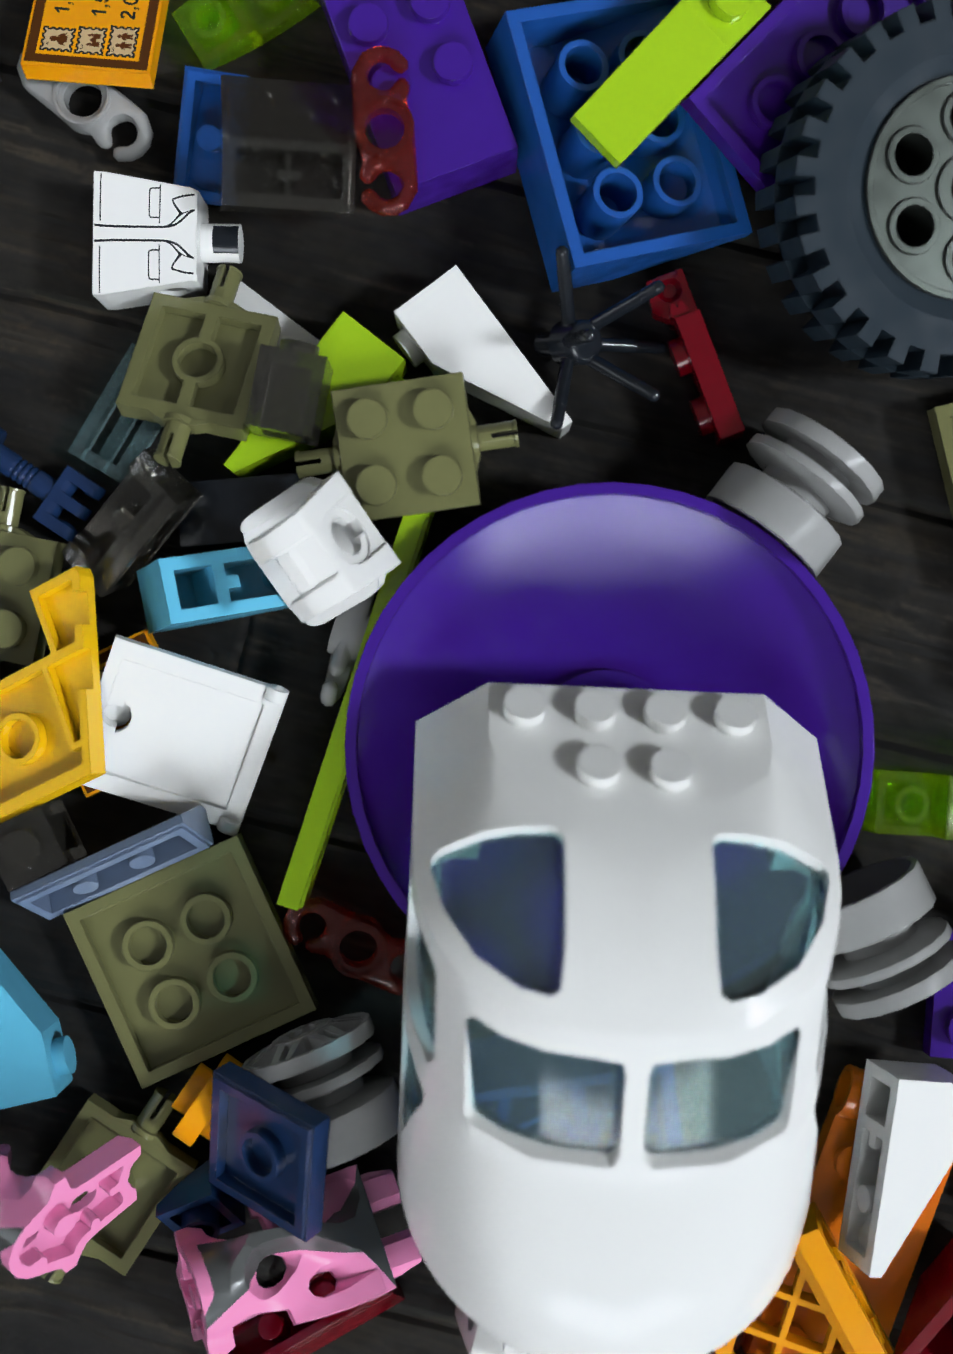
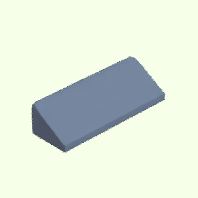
M198 805L10 892L11 901L51 920L201 852L214 844L206 809L202 805Z

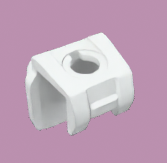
M339 471L324 480L315 477L301 479L248 515L240 527L244 536V543L251 556L289 609L299 618L302 624L306 622L309 626L324 624L371 597L384 584L386 573L401 564V561L370 520Z

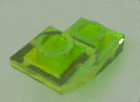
M188 0L171 14L203 67L212 70L272 40L321 7V4L318 0Z
M873 768L872 788L862 831L877 834L929 836L953 840V774Z

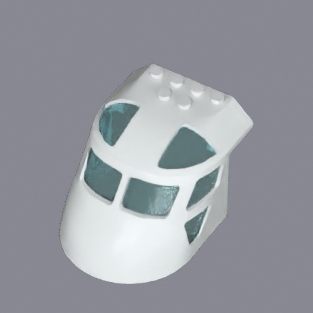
M488 682L416 721L412 845L403 968L397 1141L398 1183L402 1207L410 1233L422 1259L447 1295L478 1326L502 1343L523 1354H708L722 1347L741 1333L764 1310L778 1291L794 1258L810 1200L818 1135L815 1104L820 1086L827 1035L826 986L838 942L842 891L839 859L817 738L763 694Z

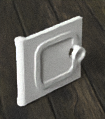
M116 634L100 681L106 774L83 784V786L176 814H181L198 805H202L206 809L209 824L216 825L217 829L226 835H237L289 695V690L281 685L268 684ZM130 720V722L128 723V725H126L125 727H123V728H121V729H117V730H116V727L122 726V725L126 724V723Z

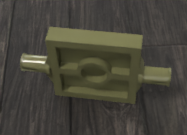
M226 264L217 266L209 295L206 297L181 298L154 292L117 397L116 405L121 416L158 423L164 427L157 450L153 455L154 460L163 466L168 467L170 462L172 468L181 467L182 458L191 434L207 433L247 441L281 328L278 317L247 311L234 303L243 274L232 265L229 266V270H227Z
M456 372L331 391L336 424L333 447L295 451V462L301 464L321 461L316 464L296 466L299 479L339 471L370 520L377 521L482 506L477 474L482 456L481 452L510 447L518 448L520 443L518 434L493 438L494 435L518 432L516 419L477 425L468 408L464 374Z
M0 485V663L11 662L28 666L44 658L47 644L29 591L61 574L67 544L36 538L26 530L18 528L27 491Z
M161 1086L155 1088L153 1095L139 1116L125 1113L93 1093L42 1169L43 1171L52 1166L59 1171H65L116 1136L133 1138L141 1145V1155L132 1165L128 1182L136 1188L137 1200L96 1233L87 1242L81 1253V1256L99 1259L123 1276H126L161 1222L156 1218V1205L177 1184L193 1172L199 1163L198 1160L170 1143L164 1134L159 1131L172 1112L173 1108L171 1106L177 1098L172 1092L159 1112H156V1108L168 1091V1089ZM85 1191L79 1195L72 1204L80 1201L87 1192ZM62 1269L55 1270L48 1282L60 1284L66 1273ZM45 1273V1274L40 1275V1276H41L43 1279H45V1277L48 1275V1273Z

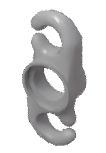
M22 53L20 54L17 70L23 87L62 119L72 130L83 135H91L100 148L109 149L113 145L112 129L120 123L131 122L137 130L136 140L129 146L114 148L113 157L118 162H132L142 157L149 150L153 131L148 116L114 86L26 79L20 64ZM83 86L97 88L101 91L102 101L95 113L90 116L80 117L70 112L69 100L74 91Z
M375 594L338 615L335 619L327 647V653L331 655L325 682L320 693L321 703L325 706H333L340 699L349 683L373 609Z

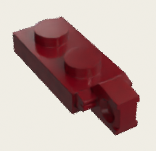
M677 269L646 282V286L660 280L665 285L662 293L649 300L651 315L653 319L669 325V329L673 330L676 338L667 341V345L679 377L690 374L698 397L690 400L689 404L701 436L712 433L717 448L740 440L745 432V428L700 309H697L683 269Z

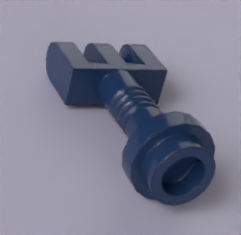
M0 427V473L8 478L11 477V480L16 481L18 485L22 484L23 488H27L30 493L43 501L32 517L33 519L72 543L79 532L73 525L58 517L66 509L76 517L87 522L93 511L72 496L79 487L87 496L101 501L107 490L69 465L64 469L58 480L43 470H39L38 467H34L26 459L23 460L19 454L4 445L7 431Z

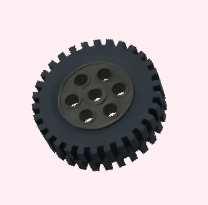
M926 0L916 7L914 3L904 7L835 47V51L821 58L807 71L810 78L794 86L784 101L793 109L776 117L767 135L782 142V144L761 155L759 172L776 176L775 184L761 189L755 194V211L774 210L775 224L757 230L760 249L775 244L779 245L783 260L766 266V270L772 284L790 279L793 282L796 290L781 299L789 314L794 315L811 311L814 316L802 330L813 341L835 339L828 353L841 361L861 359L857 369L872 374L890 373V378L897 379L953 377V197L951 193L953 180V127L950 121L951 109H953V1ZM897 145L904 149L908 157V170L906 174L899 169L895 161ZM899 214L906 219L909 225L910 235L907 244L900 240L896 231V222Z

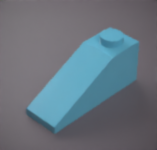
M247 547L157 559L136 571L149 634L206 625L289 608L251 556Z
M0 948L1 1110L56 1097L73 1081L72 1074L76 1071L77 1059L71 1038L68 1035L63 1036L59 1018Z

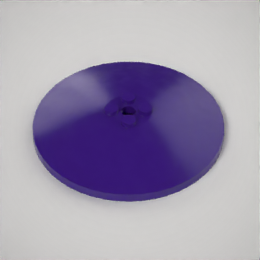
M621 482L576 484L544 490L511 501L478 517L452 534L427 555L399 586L382 611L366 642L354 676L347 709L345 733L346 778L353 815L363 845L379 878L406 916L412 845L416 721L488 682L763 694L817 738L837 847L840 874L852 854L866 814L872 788L875 757L874 717L869 687L858 650L843 618L826 591L807 568L775 538L749 520L716 503L672 489ZM513 835L488 839L485 841L483 862H456L440 869L436 875V885L443 908L475 955L522 988L549 996L560 991L563 970V847L561 841L553 835ZM719 841L713 845L717 948L721 984L740 976L765 960L779 948L781 934L801 881L792 875L766 873L762 846L755 844Z

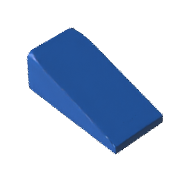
M185 65L173 184L198 190L206 204L236 208L256 79L246 75Z

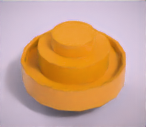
M227 1053L217 1068L229 1061L239 1067H242L243 1063ZM202 1062L171 1106L184 1115L172 1135L189 1147L192 1146L199 1134L210 1141L213 1070Z

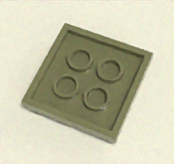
M241 833L63 914L142 1089L315 1011L319 1006L318 1000Z

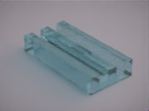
M133 343L130 345L68 450L69 453L125 486L129 484L162 426L158 423L143 421L117 466L112 462L138 419L120 416L99 454L97 455L92 452L91 448L117 406L116 400L136 346Z

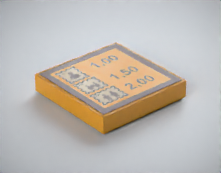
M33 0L20 62L26 79L154 89L169 0Z

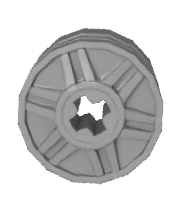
M776 407L762 424L765 435L756 433L746 444L750 456L763 471L747 464L734 462L709 492L705 500L716 503L749 520L775 538L816 578L842 545L839 534L825 517L849 526L858 524L864 516L860 504L870 505L874 503L884 490L883 481L873 466L837 434L805 415L791 409Z
M912 856L895 857L875 862L840 877L842 896L838 942L827 987L835 989L831 998L843 1018L860 1020L879 1017L930 997L953 982V940H950L952 929L949 923L942 917L921 918L933 908L936 896L916 858Z
M357 1012L335 1018H323L299 1026L279 1036L272 1044L256 1052L245 1060L241 1067L330 1117L326 1170L353 1160L377 1148L398 1133L399 1090L394 1077L386 1074L362 1077V1075L378 1064L384 1055L380 1043H364L373 1035L375 1030L369 1013Z

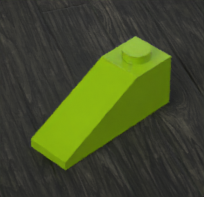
M681 0L573 115L570 122L617 169L754 28L771 8V5L766 0Z
M343 311L251 428L247 441H241L223 465L238 477L255 476L295 457V451H306L334 438L336 424L331 391L402 381L408 372L405 359Z

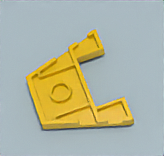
M75 566L29 591L47 640L50 654L0 680V824L106 774L94 576L90 568Z

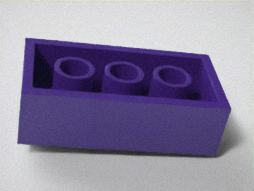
M319 0L399 216L516 173L518 145L464 0Z

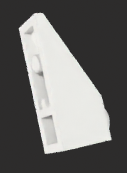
M457 265L394 311L396 324L400 331L393 338L405 357L415 368L424 362L434 376L462 372L467 393L558 439L569 432L573 421L566 412L562 428L555 430L550 426L554 395Z
M866 1059L838 1250L870 1278H882L953 1163V1074L937 1064Z

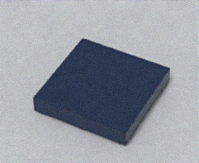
M231 1061L227 1062L213 1071L208 1182L304 1242L309 1241L322 1231L330 1117Z

